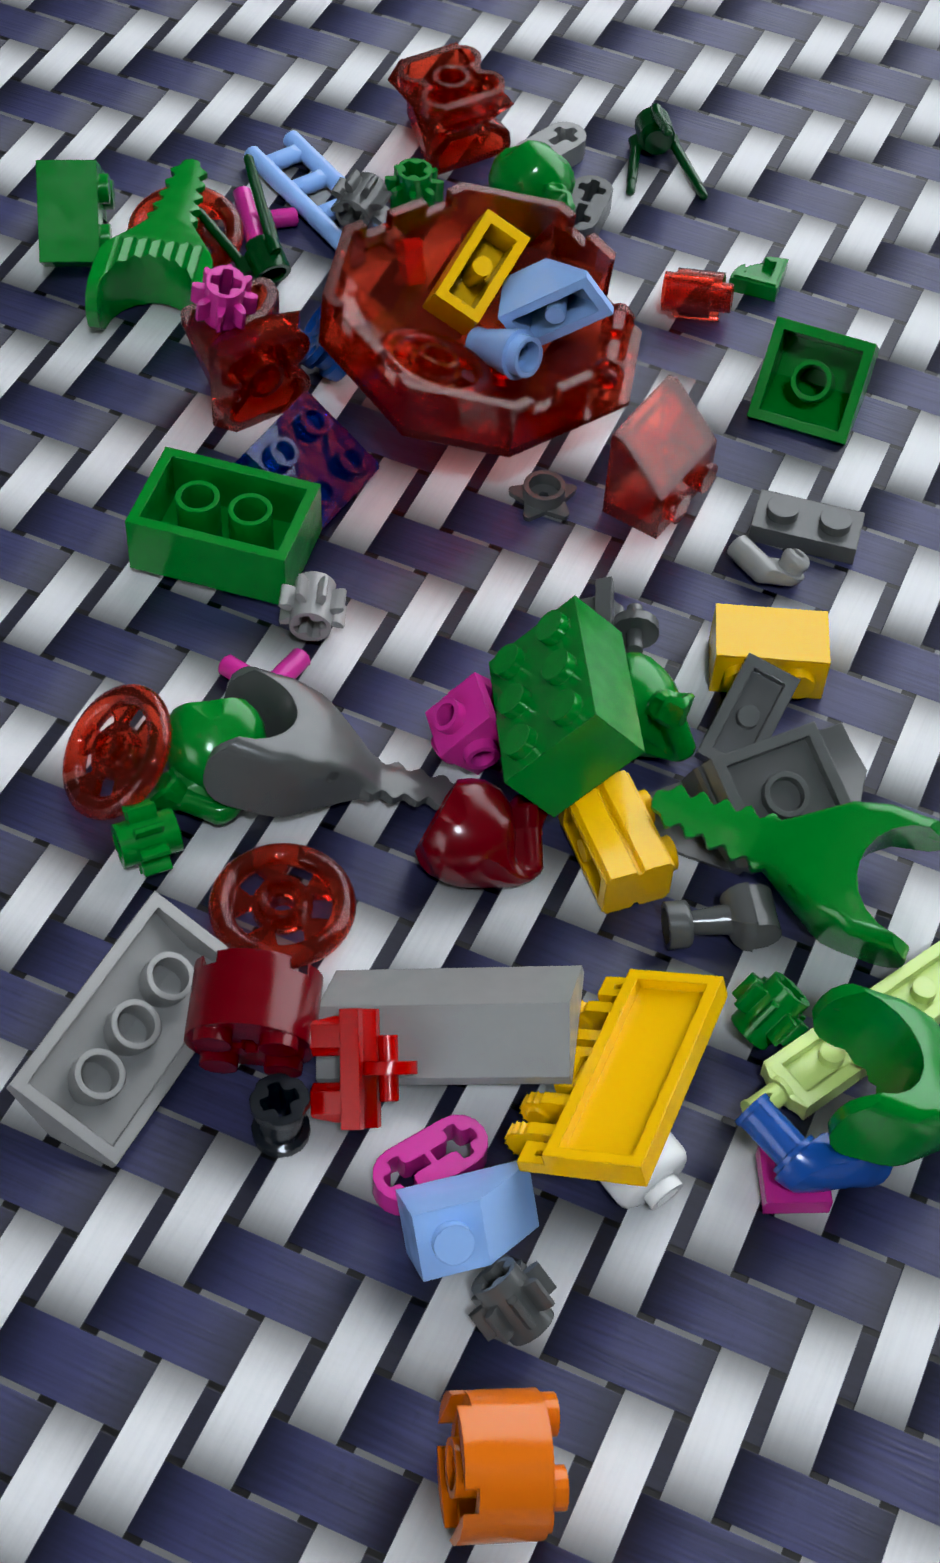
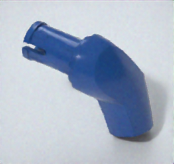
M766 1093L755 1100L735 1120V1123L739 1127L741 1126L777 1165L773 1169L777 1174L774 1180L794 1193H815L846 1188L875 1187L889 1177L893 1168L836 1152L830 1145L828 1132L820 1134L816 1139L812 1134L805 1138L770 1101V1097Z

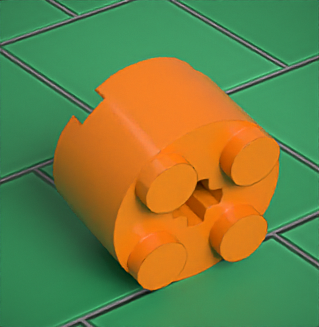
M536 1387L446 1391L440 1405L438 1424L452 1423L451 1437L447 1439L446 1446H437V1476L444 1527L456 1528L449 1540L452 1546L544 1541L548 1534L553 1532L554 1512H566L569 1505L567 1469L564 1464H555L552 1437H557L560 1429V1407L556 1393L554 1391L540 1392Z

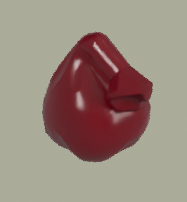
M474 778L457 779L440 804L414 852L420 866L429 875L446 884L465 888L520 886L534 880L541 874L544 868L542 829L548 813L523 795H516L509 802L501 788L486 780Z

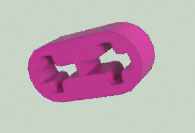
M451 1115L440 1119L386 1150L377 1158L373 1166L372 1194L376 1203L384 1211L400 1216L395 1190L405 1187L397 1184L390 1188L391 1173L397 1171L403 1178L414 1175V1185L484 1169L488 1151V1135L484 1127L476 1119L466 1115ZM453 1140L458 1146L470 1143L469 1156L463 1158L457 1151L446 1155L447 1141Z

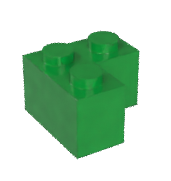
M36 160L39 262L45 267H92L99 248L112 238L111 224H103V222H107L106 210L115 209L113 180H110L109 173L103 171L97 160Z

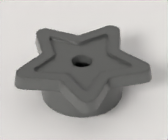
M537 470L525 478L524 484L509 487V495L524 505L523 518L525 521L530 522L545 515L560 520H567L570 513L566 502L575 495L577 486L566 484L564 479L553 471Z

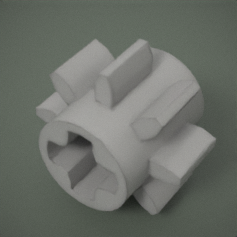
M309 571L298 574L294 586L289 584L281 585L278 606L281 608L279 623L289 624L291 633L299 639L306 641L325 639L331 632V626L336 628H344L347 590L345 588L336 589L335 581L329 575L322 572Z

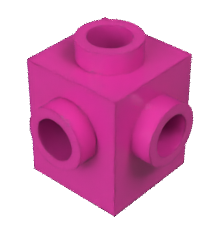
M474 672L457 687L449 691L446 696L428 709L425 714L433 736L431 744L436 754L447 764H455L479 775L485 769L494 765L501 758L491 680Z

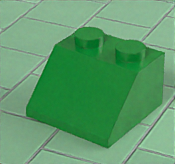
M777 316L747 416L846 445L863 403L878 357L879 348L877 344Z

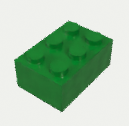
M165 446L125 520L130 568L278 605L281 585H295V580L298 574L303 572L322 531L321 484Z
M574 595L558 609L547 612L536 626L514 643L502 647L495 657L489 661L504 783L552 817L560 814L645 752L622 632Z

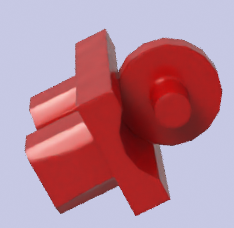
M339 1009V1016L312 1021L310 1024V1049L312 1055L340 1056V1082L313 1083L310 1091L312 1118L341 1123V1130H364V1128L381 1127V1102L399 1101V1075L418 1074V1061H399L398 1035H380L379 1009Z

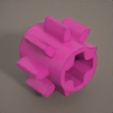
M232 264L217 266L213 269L205 267L202 282H192L190 301L197 304L195 319L197 321L204 320L219 333L235 327L241 330L244 329L246 314L256 313L258 295L251 292L253 277L251 275L244 276L240 270L232 267Z

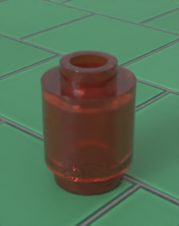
M681 267L678 268L677 272L666 271L661 293V311L672 312V317L720 322L722 313H731L734 283H726V272Z

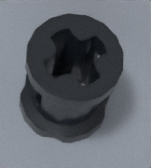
M284 1073L270 1074L260 1079L249 1098L251 1114L254 1117L251 1125L253 1142L260 1151L268 1156L277 1158L292 1156L304 1148L308 1143L311 1133L309 1117L306 1114L310 1106L308 1089L301 1080L292 1078Z

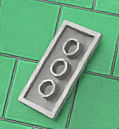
M154 891L6 1089L49 1136L114 1168L195 1053L184 1042L195 961L204 955L206 965L215 963L217 951L228 949L229 947L158 892Z
M582 965L336 970L321 999L319 1019L339 1016V1009H379L380 1035H398L399 1061H418V1074L399 1075V1085L572 1084L584 970ZM316 1056L317 1082H340V1056Z

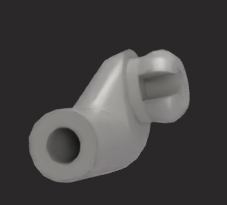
M746 535L736 538L727 550L728 556L757 583L792 587L804 580L803 573L810 565L808 556L797 548L785 549L780 559L769 557Z

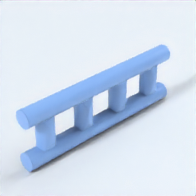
M292 130L285 135L283 143L286 148L265 155L257 146H251L245 151L244 156L246 154L253 156L258 174L291 207L296 208L298 214L350 265H355L362 259L364 253L360 246L381 238L392 248L391 236L403 235L388 219H386L382 226L375 224L369 234H365L363 230H347L344 232L333 222V220L337 219L335 212L331 211V207L337 198L317 206L307 195L326 187L332 190L340 177H345L297 131ZM302 162L312 171L291 180L282 170Z

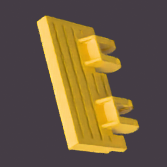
M630 969L626 978L606 976L597 994L599 1001H581L572 1084H554L556 1093L546 1091L544 1093L539 1091L527 1093L519 1107L521 1109L519 1114H522V1119H525L528 1123L516 1121L515 1124H511L504 1138L506 1139L505 1144L508 1145V1149L513 1151V1154L519 1155L517 1160L519 1170L647 1187L727 999L728 993L723 976Z

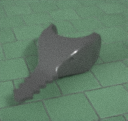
M253 666L243 667L232 674L228 681L224 698H241L251 704L258 711L264 723L267 738L253 739L238 736L219 744L212 749L208 756L203 774V784L206 791L215 801L230 807L272 817H289L341 802L357 799L372 802L374 799L379 798L389 804L406 801L413 807H419L426 803L433 809L438 810L446 794L454 785L445 775L430 778L422 769L408 771L399 762L384 764L370 752L342 713L325 695L296 679Z

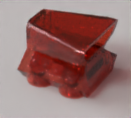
M455 42L398 61L387 80L407 101V115L425 161L431 164L432 168L436 167L438 169V175L497 156L505 148L510 147V132L496 116L513 106L514 103L504 93L505 79L498 72L481 68V54L477 49L468 45H459Z
M265 277L252 280L251 292L258 295L256 313L246 314L245 326L242 330L235 327L220 333L216 332V329L210 327L204 320L197 321L195 319L197 307L195 303L185 306L180 313L181 325L210 384L213 425L233 432L241 431L299 407L300 401L307 395L310 389V377L301 368V361L309 351L310 341L309 337L300 328V310L279 313V291L275 284Z

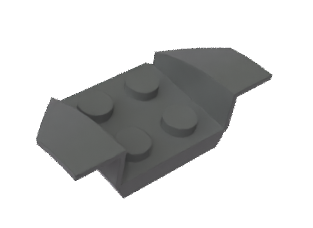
M815 721L714 757L693 769L682 781L658 790L669 791L678 785H682L685 787L690 798L704 791L709 796L713 805L728 799L736 811L752 805L759 818L774 813L783 820L853 801H861L867 769L849 739L842 722L819 730ZM657 790L649 793L651 799L653 798ZM655 813L654 825L660 837L670 836L675 844L678 855L736 875H740L744 871L752 875L755 874L751 873L748 869V863L745 858L730 862L723 847L714 850L706 849L702 836L685 839L680 826L664 829L660 816Z

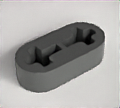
M593 175L575 179L576 182L572 193L575 204L574 217L555 218V240L566 248L584 249L591 246L597 239L610 214L613 187L606 179Z

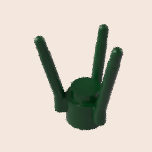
M658 103L643 109L635 119L636 134L628 139L630 157L626 194L632 196L635 193L640 152L645 150L650 154L659 155L670 149L699 198L706 200L708 193L684 152L678 135L674 132L668 112Z
M246 154L244 156V163L264 234L251 238L246 243V252L242 256L203 208H200L201 215L198 218L235 263L236 268L244 276L252 275L257 286L266 287L284 280L290 274L291 267L280 244L272 212L268 209L253 156Z

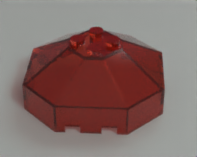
M462 182L447 188L445 201L428 207V203L423 198H419L387 210L386 223L367 229L368 226L362 220L345 225L322 294L318 343L402 436L504 457H512L629 405L642 331L634 324V314L626 304H614L608 298L614 306L613 315L542 345L543 357L539 369L531 377L519 380H511L481 360L469 356L465 349V341L469 332L463 336L422 308L472 225L487 209H490L531 238L508 275L545 258H549L587 270L607 297L616 252L595 232L586 235L585 238L574 227L576 213L564 202ZM502 286L475 327L506 329L498 319Z

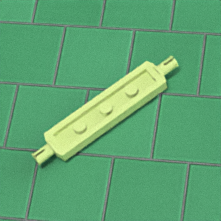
M940 941L870 989L902 999L916 1006L932 1017L939 1025ZM813 1027L763 1062L760 1075L764 1078L766 1086L749 1098L741 1101V1110L744 1112L755 1100L766 1093L770 1097V1101L778 1109L786 1106L804 1120L867 1076L866 1069L853 1063L846 1050L834 1047L819 1038L814 1032Z

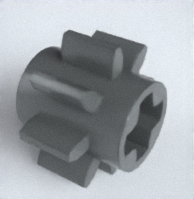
M354 169L347 179L340 177L330 192L337 198L331 207V211L335 212L339 223L351 231L363 230L365 234H369L375 224L382 226L392 211L386 205L392 196L391 191H387L384 181L379 176L370 172L360 173L357 169Z
M504 1257L487 1266L475 1278L471 1287L474 1293L471 1300L476 1308L468 1316L488 1342L498 1336L503 1344L510 1341L515 1346L525 1345L539 1337L551 1324L554 1318V1312L551 1307L554 1306L555 1302L550 1294L557 1287L538 1261L527 1267L522 1259L516 1262L512 1257Z

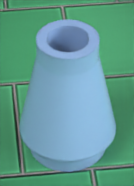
M477 326L470 330L465 341V349L469 356L481 360L511 380L531 377L539 369L542 362V344L528 329H487Z

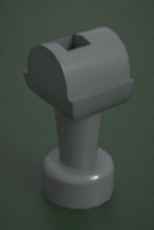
M749 882L736 884L722 893L719 899L720 905L692 911L686 900L663 901L661 904V926L667 950L691 947L694 935H729L732 942L741 950L753 952V949L764 948L774 944L782 936L771 889L763 884H749Z

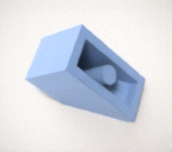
M545 258L507 276L502 284L498 319L506 329L530 330L534 337L538 338L542 345H545L613 315L614 306L587 270Z
M517 1161L395 1190L406 1253L423 1282L492 1265L539 1227L531 1173L520 1171Z

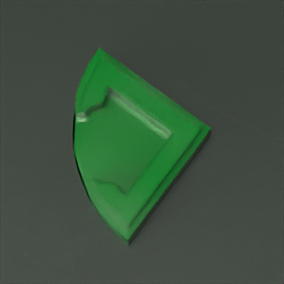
M765 257L763 263L746 267V264L738 266L730 276L728 290L775 302L786 274L789 259Z

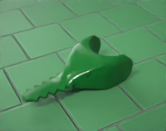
M185 159L180 165L170 168L172 177L165 179L167 189L159 192L161 200L153 203L154 211L147 213L148 219L107 240L99 248L86 285L85 310L87 323L90 328L106 329L115 316L136 305L149 303L164 304L179 309L191 318L193 339L206 342L210 326L204 320L197 321L195 319L197 304L190 301L192 282H202L205 267L214 268L211 254L196 231L198 227L197 217L201 215V209L197 205L203 202V196L199 193L205 190V184L202 181L208 178L207 172L200 167L198 160Z
M678 785L669 791H656L651 800V809L660 816L664 829L680 826L685 839L702 836L706 849L714 850L723 847L730 862L745 858L750 872H763L809 933L820 943L843 954L881 967L899 968L905 964L909 946L893 932L877 923L864 906L858 890L857 873L859 863L867 854L891 846L927 852L939 851V820L894 804L853 801L783 820L774 813L759 818L752 805L746 806L740 811H736L728 799L713 805L709 796L704 791L690 798L685 787L682 785Z
M852 983L831 988L820 997L812 1009L814 1032L828 1044L846 1050L854 1064L866 1069L868 1081L876 1086V1094L848 1101L837 1109L828 1121L830 1145L836 1152L842 1155L891 1167L906 1165L939 1151L940 1026L932 1017L902 999Z

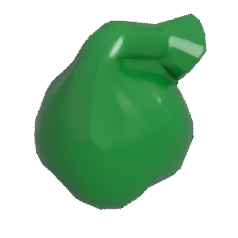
M527 140L519 146L505 148L496 156L488 175L489 192L494 207L501 218L530 237V240L535 238L554 218L574 217L575 204L572 198L576 182L574 171L569 162L556 153L548 144Z
M627 652L626 657L645 752L640 756L660 758L673 762H682L690 758L694 754L696 746L687 722V716L695 696L692 693L678 692L677 686L668 672L651 657L640 652Z
M232 697L211 701L189 702L173 709L164 724L161 736V757L167 770L157 776L155 780L157 785L154 789L149 790V799L155 802L157 811L171 807L172 810L183 811L215 825L225 824L235 819L240 813L241 809L223 805L215 801L207 793L203 784V774L208 756L212 749L219 744L238 736L253 739L267 738L266 729L258 711L245 699Z

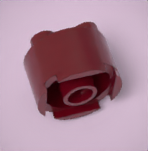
M228 948L218 950L216 962L207 965L204 955L198 958L194 965L184 1042L191 1050L200 1054L199 1066L210 1072L228 1074L236 1072L238 1064L264 1066L263 1071L268 1075L284 1073L292 1078L300 1077L303 1071V1064L314 1057L310 1049V1024L312 1021L319 1020L323 988V975L321 972L308 963L306 975L290 968L292 956L263 949Z

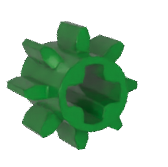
M405 159L398 165H394V176H385L387 191L392 193L390 209L397 210L402 217L408 219L424 218L429 213H434L435 202L443 201L444 181L438 179V169L436 167L432 168L431 164L423 159Z
M149 798L121 806L125 821L111 824V833L123 868L138 865L140 874H144L145 878L173 869L169 855L183 851L184 846L180 828L171 807L157 811L155 802L150 801Z
M776 971L769 978L764 976L762 979L752 972L732 992V995L737 999L734 1005L738 1009L731 1015V1020L739 1032L750 1043L761 1050H766L771 1044L777 1046L780 1043L785 1047L809 1030V1027L803 1022L806 1017L802 1013L810 1006V1003L803 992L780 972Z

